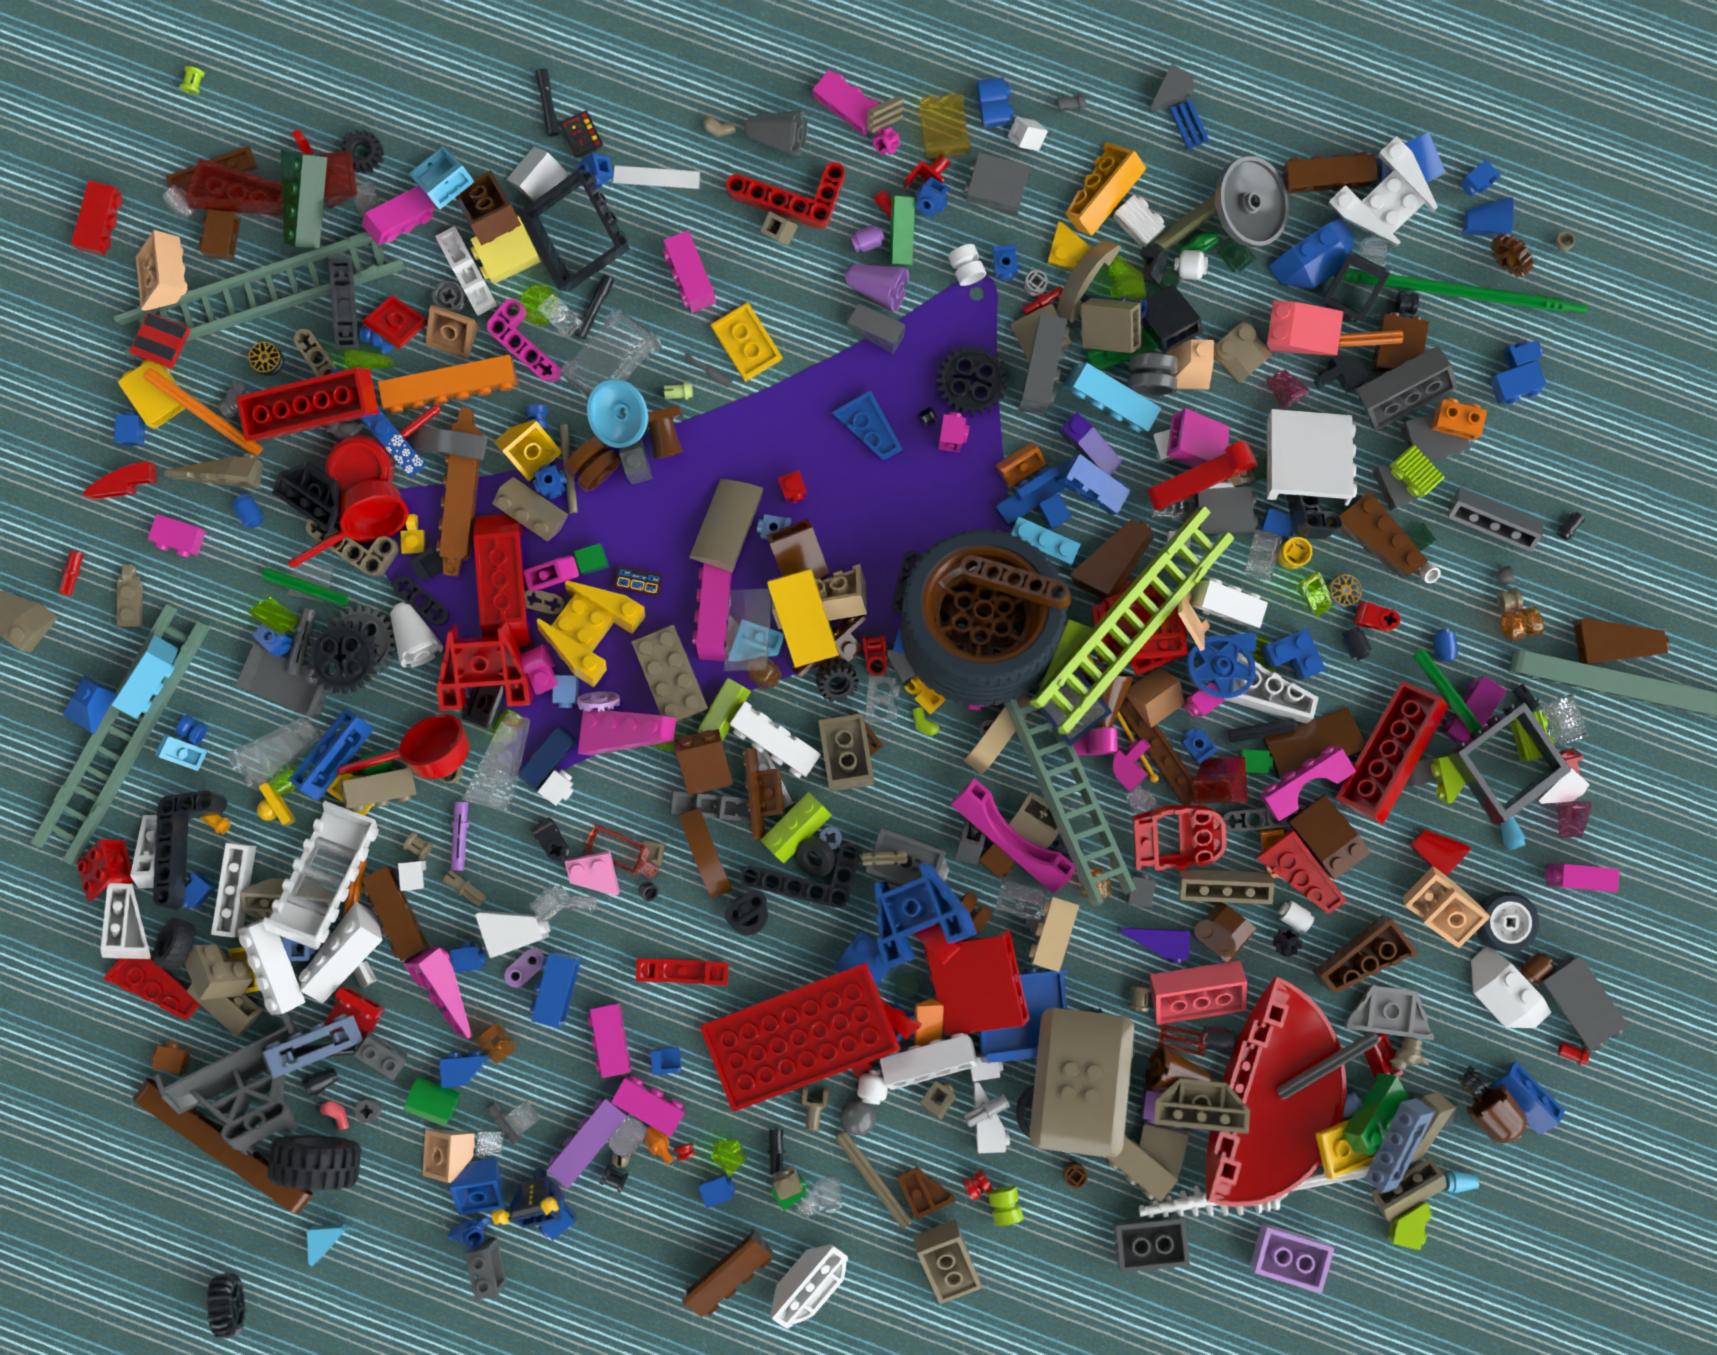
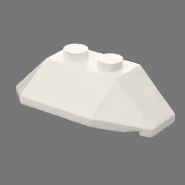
M1486 945L1471 959L1473 994L1505 1028H1536L1551 1013L1540 993L1508 960L1494 949Z
M832 1244L806 1250L776 1285L770 1317L785 1328H789L793 1324L813 1316L844 1280L848 1256Z

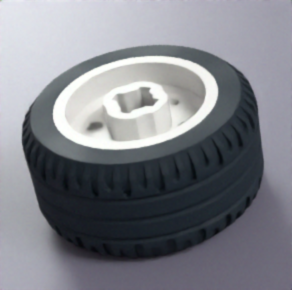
M1496 892L1484 898L1479 904L1490 915V918L1476 933L1488 947L1502 952H1518L1528 947L1536 938L1540 924L1539 915L1534 905L1526 897L1513 892Z

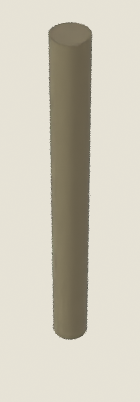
M567 424L559 425L563 465L571 456ZM564 469L567 478L566 491L569 514L578 513L574 478Z

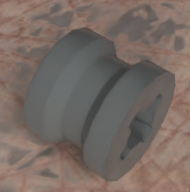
M371 1097L362 1100L355 1107L356 1118L363 1123H369L377 1119L382 1111L380 1102Z

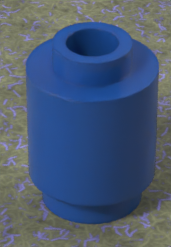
M244 494L232 502L233 510L245 528L250 527L254 529L263 523L264 514L252 497L250 498L248 494Z
M1450 628L1436 630L1437 634L1432 635L1434 653L1438 658V662L1456 660V654H1458L1456 633L1451 632Z

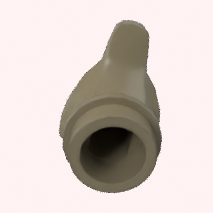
M1404 1037L1403 1043L1401 1042V1048L1396 1050L1395 1057L1390 1060L1391 1067L1394 1070L1401 1071L1408 1066L1419 1063L1429 1066V1062L1420 1053L1423 1050L1421 1047L1422 1041Z

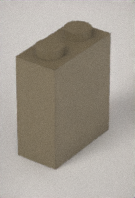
M1091 298L1081 304L1080 317L1082 318V329L1080 337L1083 348L1132 353L1141 347L1140 303Z

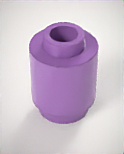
M874 224L858 230L854 235L850 236L856 253L860 251L864 253L882 246L881 241L884 240L881 228H876Z

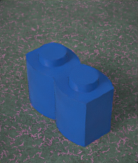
M1004 77L977 81V94L983 129L1009 125L1010 118L1014 117L1013 106L1008 105L1007 97H1010L1009 83H1005Z

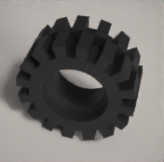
M362 129V132L354 130V135L351 132L348 133L349 138L344 137L343 141L345 144H341L343 151L340 152L343 160L349 168L357 173L361 171L362 174H367V170L370 173L374 172L372 168L376 167L378 169L380 167L378 163L383 162V146L370 131L368 133ZM361 144H366L370 147V154L365 159H358L354 154L356 147Z
M838 658L837 662L831 659V664L823 663L824 668L819 667V673L815 675L817 687L825 700L828 698L830 702H833L834 699H836V702H841L840 698H843L845 701L848 700L847 695L852 697L854 695L853 690L857 691V685H859L853 665L849 664L847 660L842 662ZM834 677H845L840 684H829L830 680Z

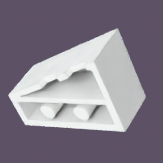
M1215 578L1199 581L1190 590L1193 597L1189 600L1192 608H1198L1203 610V614L1209 615L1211 613L1221 617L1222 620L1247 628L1261 627L1268 602L1260 600L1261 596L1257 594H1244L1241 592V588L1232 585L1226 587L1222 585L1221 580Z
M110 883L107 886L101 941L102 958L151 959L132 884Z

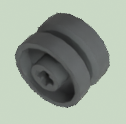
M1144 353L1131 356L1129 358V371L1133 375L1128 377V388L1141 395L1160 396L1176 393L1177 378L1172 375L1178 372L1179 359L1171 355Z

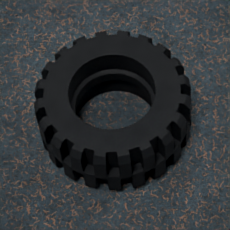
M294 1135L278 1137L270 1145L267 1177L271 1183L278 1186L302 1190H339L350 1188L359 1179L362 1149L359 1143L354 1140L334 1136Z

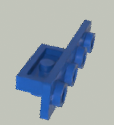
M1066 461L1058 467L1054 466L1050 470L1048 467L1036 473V479L1031 482L1027 479L1017 486L1019 489L1014 495L996 506L1006 524H1011L1018 517H1022L1036 508L1039 503L1065 489L1064 486L1055 482Z

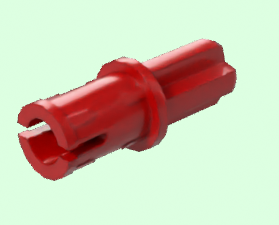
M69 551L65 569H62L64 574L58 591L60 594L65 596L72 595L76 579L80 577L79 570L84 554Z

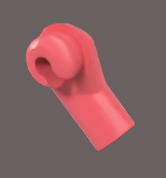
M327 1101L320 1106V1112L323 1115L335 1119L338 1131L349 1128L346 1111L343 1106L333 1101Z

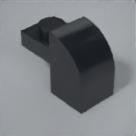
M1340 355L1328 362L1329 367L1317 373L1319 377L1314 381L1317 389H1320L1333 380L1338 379L1344 391L1348 393L1365 383L1370 378V375L1358 359L1348 355Z

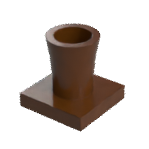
M679 405L648 412L647 426H649L651 432L654 460L684 453L673 422L674 419L683 418L682 409Z

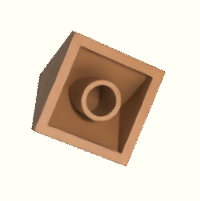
M431 305L426 345L468 358L480 327L474 319Z
M1160 667L1129 687L1126 694L1149 729L1185 704L1180 680Z

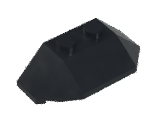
M310 462L278 473L272 494L326 531L332 532L340 509L339 500L341 495L338 481Z

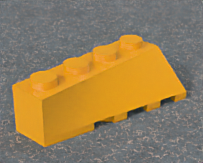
M1108 142L1104 144L1103 155L1095 160V169L1091 175L1086 176L1083 190L1077 192L1065 213L1077 231L1092 236L1147 169L1134 150Z

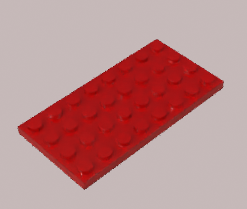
M867 962L699 1026L732 1112L895 1053L901 1049Z

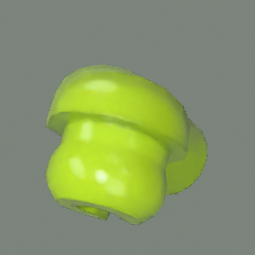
M923 707L912 709L915 727L918 731L926 736H933L939 733V725L925 719Z

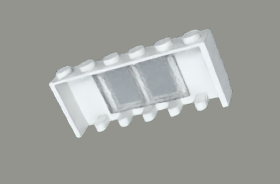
M324 801L322 804L324 813L321 819L314 821V832L311 838H306L303 843L304 852L300 860L296 858L293 863L294 872L290 880L285 879L282 887L284 891L280 899H275L272 904L273 913L270 919L264 918L263 920L266 930L317 950L320 944L326 941L329 934L328 928L331 922H335L339 914V909L337 908L341 901L344 902L349 893L347 888L351 881L354 882L359 873L358 866L361 861H365L369 852L368 847L371 841H375L379 831L375 819L352 812L327 801Z

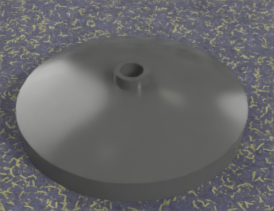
M1255 156L1234 160L1223 169L1216 184L1215 204L1218 217L1225 231L1236 242L1247 247H1261L1274 242L1284 231L1289 216L1288 193L1280 174L1270 163Z

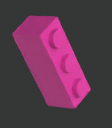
M828 70L814 87L813 98L866 137L870 132L867 130L868 110L879 105V103L872 98L870 100L866 98L857 86H850L846 83L845 78L840 73H833L831 70Z
M417 186L366 212L362 227L378 246L384 242L390 243L398 235L412 231L415 226L421 223H428L433 217L435 205L424 191Z
M620 1002L591 1008V1013L588 1014L589 1027L594 1029L595 1036H592V1046L594 1050H597L599 1059H596L597 1072L602 1074V1078L630 1073L632 1068Z
M634 1075L631 1078L626 1076L611 1103L671 1137L686 1111L683 1108L684 1104L674 1098L669 1100L663 1097L664 1093L655 1087L649 1089L643 1085V1080Z

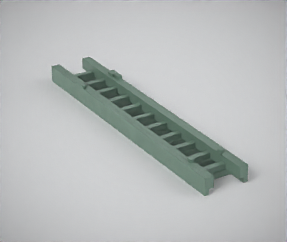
M166 604L120 684L116 695L137 665L142 653L144 654L154 635L162 638L164 633L184 643L179 655L176 654L173 661L175 669L169 678L164 676L161 683L164 685L157 696L153 694L149 699L152 701V704L145 715L140 713L136 719L112 706L111 703L98 729L90 737L31 841V844L43 847L52 831L66 841H72L62 860L70 865H77L210 629L209 625L197 621L190 635H187L169 625L178 610L169 604ZM119 712L140 722L133 736L113 725ZM109 731L129 742L122 756L101 745ZM97 751L118 762L111 775L90 765ZM86 771L106 781L99 795L79 785ZM75 791L95 801L88 815L68 805ZM63 811L84 822L77 835L57 825Z

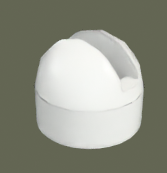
M1424 564L1420 569V576L1425 582L1433 583L1439 578L1440 570L1433 564Z

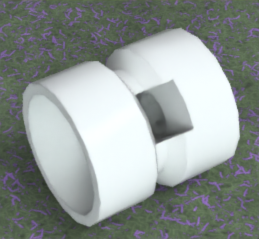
M974 244L958 247L948 255L952 268H957L955 275L961 286L971 285L986 276L982 262L977 261L979 254Z

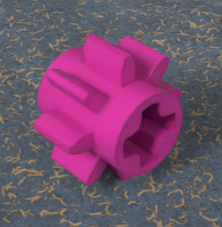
M891 127L876 131L877 134L872 137L874 149L880 152L881 155L886 153L891 155L896 152V147L901 144L899 142V134L892 130Z

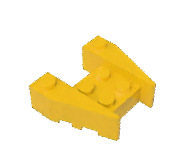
M566 581V592L572 596V599L551 626L538 618V630L557 651L560 658L569 666L573 674L592 687H595L606 672L607 667L606 661L593 653L594 649L613 623L633 634L645 618V607L626 595Z

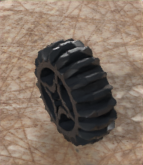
M223 1273L212 1278L208 1286L206 1310L212 1334L216 1338L227 1339L238 1336L244 1326L246 1309L244 1287L241 1285L240 1278L234 1273Z

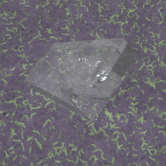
M554 294L537 308L556 328L558 333L565 338H569L583 324Z

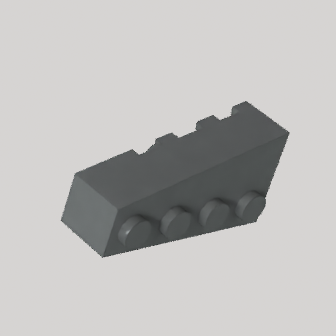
M1040 314L1032 346L1033 352L1031 353L1027 369L1028 375L1022 392L1024 394L1018 411L1044 416L1049 404L1054 403L1056 391L1052 390L1054 382L1058 383L1061 372L1060 369H1057L1058 361H1063L1065 348H1061L1063 340L1067 341L1070 327H1066V318Z

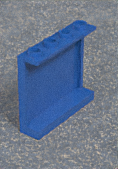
M1038 968L1024 969V973L1020 974L1029 1020L1024 1026L980 1031L982 1062L995 1063L1037 1058L1042 1014L1049 1008L1067 1009L1064 973H1068V970L1060 969L1057 972L1046 968V971L1038 972Z

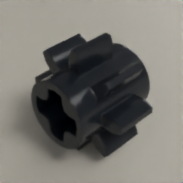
M1286 928L1278 930V935L1273 938V945L1276 946V952H1279L1282 956L1290 957L1297 955L1298 949L1302 948L1303 940L1299 939V933H1296L1293 929Z

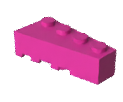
M583 709L578 754L593 756L600 753L616 752L617 750L633 749L639 746L674 741L676 718L606 710L598 711L595 709L584 711Z

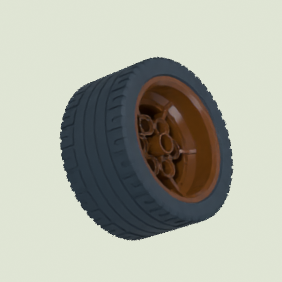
M965 530L963 533H954L953 536L949 535L944 540L936 542V545H932L928 548L927 552L921 555L910 571L904 589L902 605V647L910 667H913V672L919 676L923 683H926L929 689H933L938 695L941 694L944 698L952 699L956 703L961 702L963 705L990 706L993 704L995 706L1000 705L1002 702H1010L1011 699L1015 700L1020 695L1028 693L1029 689L1032 690L1043 679V676L1046 675L1061 639L1066 621L1067 607L1056 609L1011 595L1013 598L1007 596L999 597V593L996 590L970 583L965 578L960 566L962 560L970 555L1055 580H1062L1061 577H1058V571L1056 568H1053L1052 562L1047 560V556L1040 552L1035 545L1032 546L1027 540L1024 541L1017 535L1013 536L1011 533H1003L1000 530ZM972 567L968 572H974L978 567ZM999 573L992 574L990 578H996ZM1020 579L1012 581L1011 585L1018 584ZM973 584L971 593L957 591L964 586ZM1036 586L1032 591H1039L1042 586ZM1059 592L1055 594L1054 598H1060L1064 593ZM987 594L990 599L984 600L979 595ZM965 602L969 607L962 608L958 604ZM1005 607L1009 611L1006 613H1002L998 610V608ZM940 611L950 618L942 625L940 623ZM1024 621V630L1020 636L1013 626ZM963 623L967 628L959 629L956 627V624ZM998 628H1002L1006 631V633L999 634L995 630ZM981 636L985 641L977 642L974 638ZM997 651L998 654L992 655V652Z

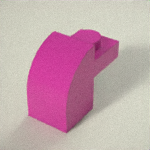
M542 644L521 654L523 671L528 674L536 694L539 695L559 686L552 667L556 665L548 645Z
M1145 739L1140 742L1138 740L1134 741L1127 749L1129 751L1128 754L1123 749L1119 750L1113 760L1114 774L1129 792L1133 791L1149 775L1136 762L1151 747Z

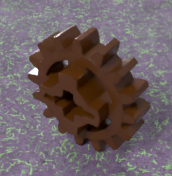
M1507 232L1505 234L1500 233L1491 241L1492 246L1490 249L1494 251L1492 255L1498 259L1497 263H1499L1503 270L1508 269L1509 274L1512 275L1514 273L1516 277H1524L1534 268V261L1530 259L1532 254L1527 252L1526 244L1521 240L1517 241L1514 235L1510 237Z

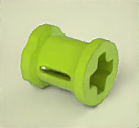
M185 66L184 71L186 73L183 83L179 85V89L192 95H199V84L205 73L198 68Z

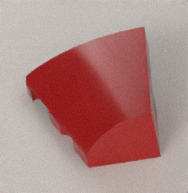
M1423 829L1408 843L1409 847L1423 861H1426L1431 867L1434 866L1444 875H1448L1471 850L1469 845L1427 829Z

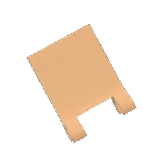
M1189 591L1178 604V614L1198 648L1202 651L1205 649V632L1209 629L1210 625L1206 618H1203L1202 621L1199 620L1189 603V600L1193 597Z

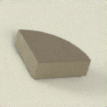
M643 840L642 847L646 857L653 864L661 866L665 844Z

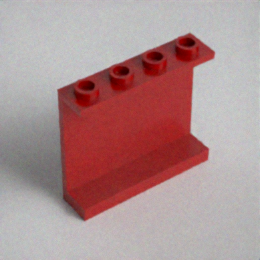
M1010 930L1001 931L994 937L955 942L960 949L945 964L925 947V959L929 963L931 970L930 981L934 985L936 992L935 1000L943 1005V1029L946 1036L1020 1027L1027 1023L1029 1014Z

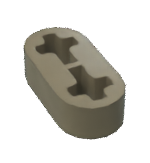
M527 590L525 592L526 607L530 610L558 616L566 606L565 601L558 595L540 590ZM536 594V598L542 600V603L534 602L533 606H531V602L527 599ZM555 599H558L557 603L561 606L552 611V607L546 605V601L553 603Z

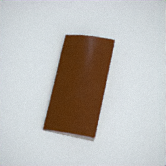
M1348 707L1315 718L1307 724L1301 723L1296 725L1294 732L1263 737L1267 751H1270V756L1273 757V767L1278 780L1283 779L1286 773L1293 770L1297 771L1303 767L1302 764L1306 760L1317 758L1321 755V751L1329 746L1334 747L1336 745L1342 748L1347 756L1362 751L1365 747L1362 735Z

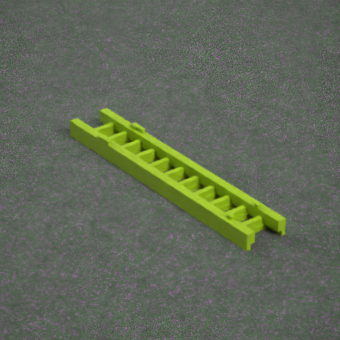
M1205 506L1197 508L1030 700L1032 705L1042 708L1051 699L1067 715L1057 727L1060 734L1070 732L1234 540V537L1229 532H1226L1213 545L1201 530L1199 531L1198 527L1211 513ZM1190 536L1206 552L1200 561L1184 545ZM1176 552L1193 568L1187 576L1170 560ZM1163 567L1179 583V586L1173 593L1156 576ZM1149 583L1166 600L1159 609L1143 593V590ZM1135 600L1152 616L1145 625L1129 609ZM1121 616L1138 632L1132 640L1115 624ZM1107 632L1124 648L1118 657L1101 642V639ZM1092 649L1109 665L1103 674L1086 657ZM1078 666L1095 682L1089 690L1072 674ZM1064 683L1081 698L1075 707L1058 691Z

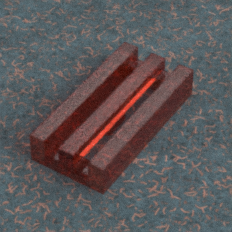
M1162 1024L1158 1046L1204 1056L1205 1038H1207L1208 1033ZM1167 1030L1199 1036V1041L1166 1033ZM1165 1039L1198 1045V1050L1165 1043Z

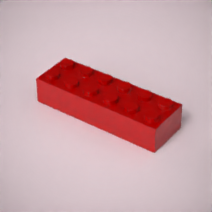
M358 367L236 397L245 441L261 442L379 414L370 369Z
M1401 681L1353 766L1356 772L1347 777L1336 797L1344 807L1381 825L1384 824L1449 707L1443 698Z

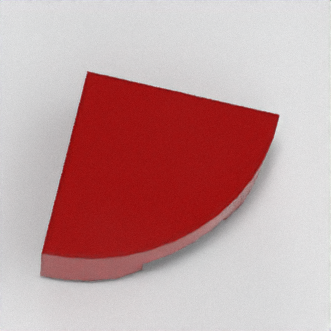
M299 129L291 132L302 152L314 154L306 137Z

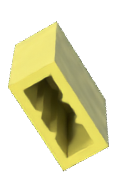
M519 216L518 219L521 226L495 238L492 242L481 246L477 237L471 239L473 247L470 249L475 259H480L483 264L480 270L485 280L490 279L493 284L541 262Z

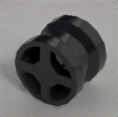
M1399 291L1395 303L1396 313L1408 312L1410 315H1415L1419 305V294L1416 292L1406 294L1403 291Z

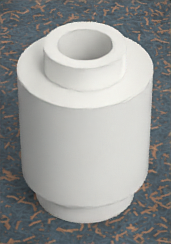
M1293 901L1285 902L1278 912L1281 915V921L1295 930H1301L1304 933L1314 921L1311 912Z

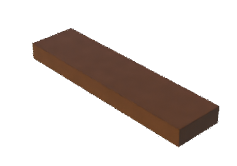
M246 146L165 177L172 196L176 199L258 169L251 148Z

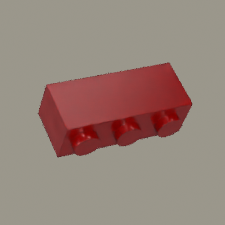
M88 181L71 245L79 251L105 256L106 251L109 250L112 229L116 227L117 210L122 205V193L114 186Z

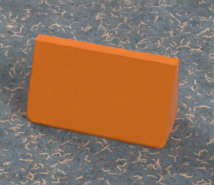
M1029 443L995 466L1008 487L1011 488L1047 465L1039 447L1034 443Z
M933 998L915 1005V1019L922 1026L914 1032V1045L927 1046L933 1040H942L943 1005Z

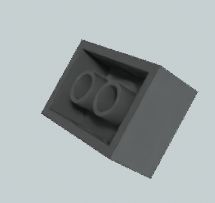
M1172 1214L1169 1217L1162 1215L1152 1218L1143 1217L1112 1221L1117 1268L1121 1273L1190 1266L1184 1217Z

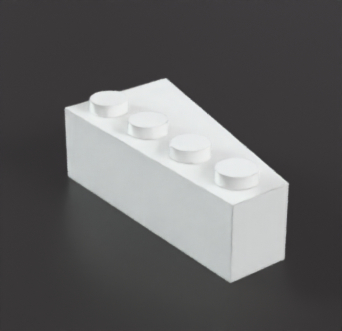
M745 701L730 723L731 727L735 729L733 734L742 740L747 737L753 742L751 746L759 752L763 753L766 750L772 754L771 760L780 766L785 763L791 767L789 772L799 779L801 776L806 778L821 757V754L796 736L793 737L782 726L774 724L762 712L752 709V705Z

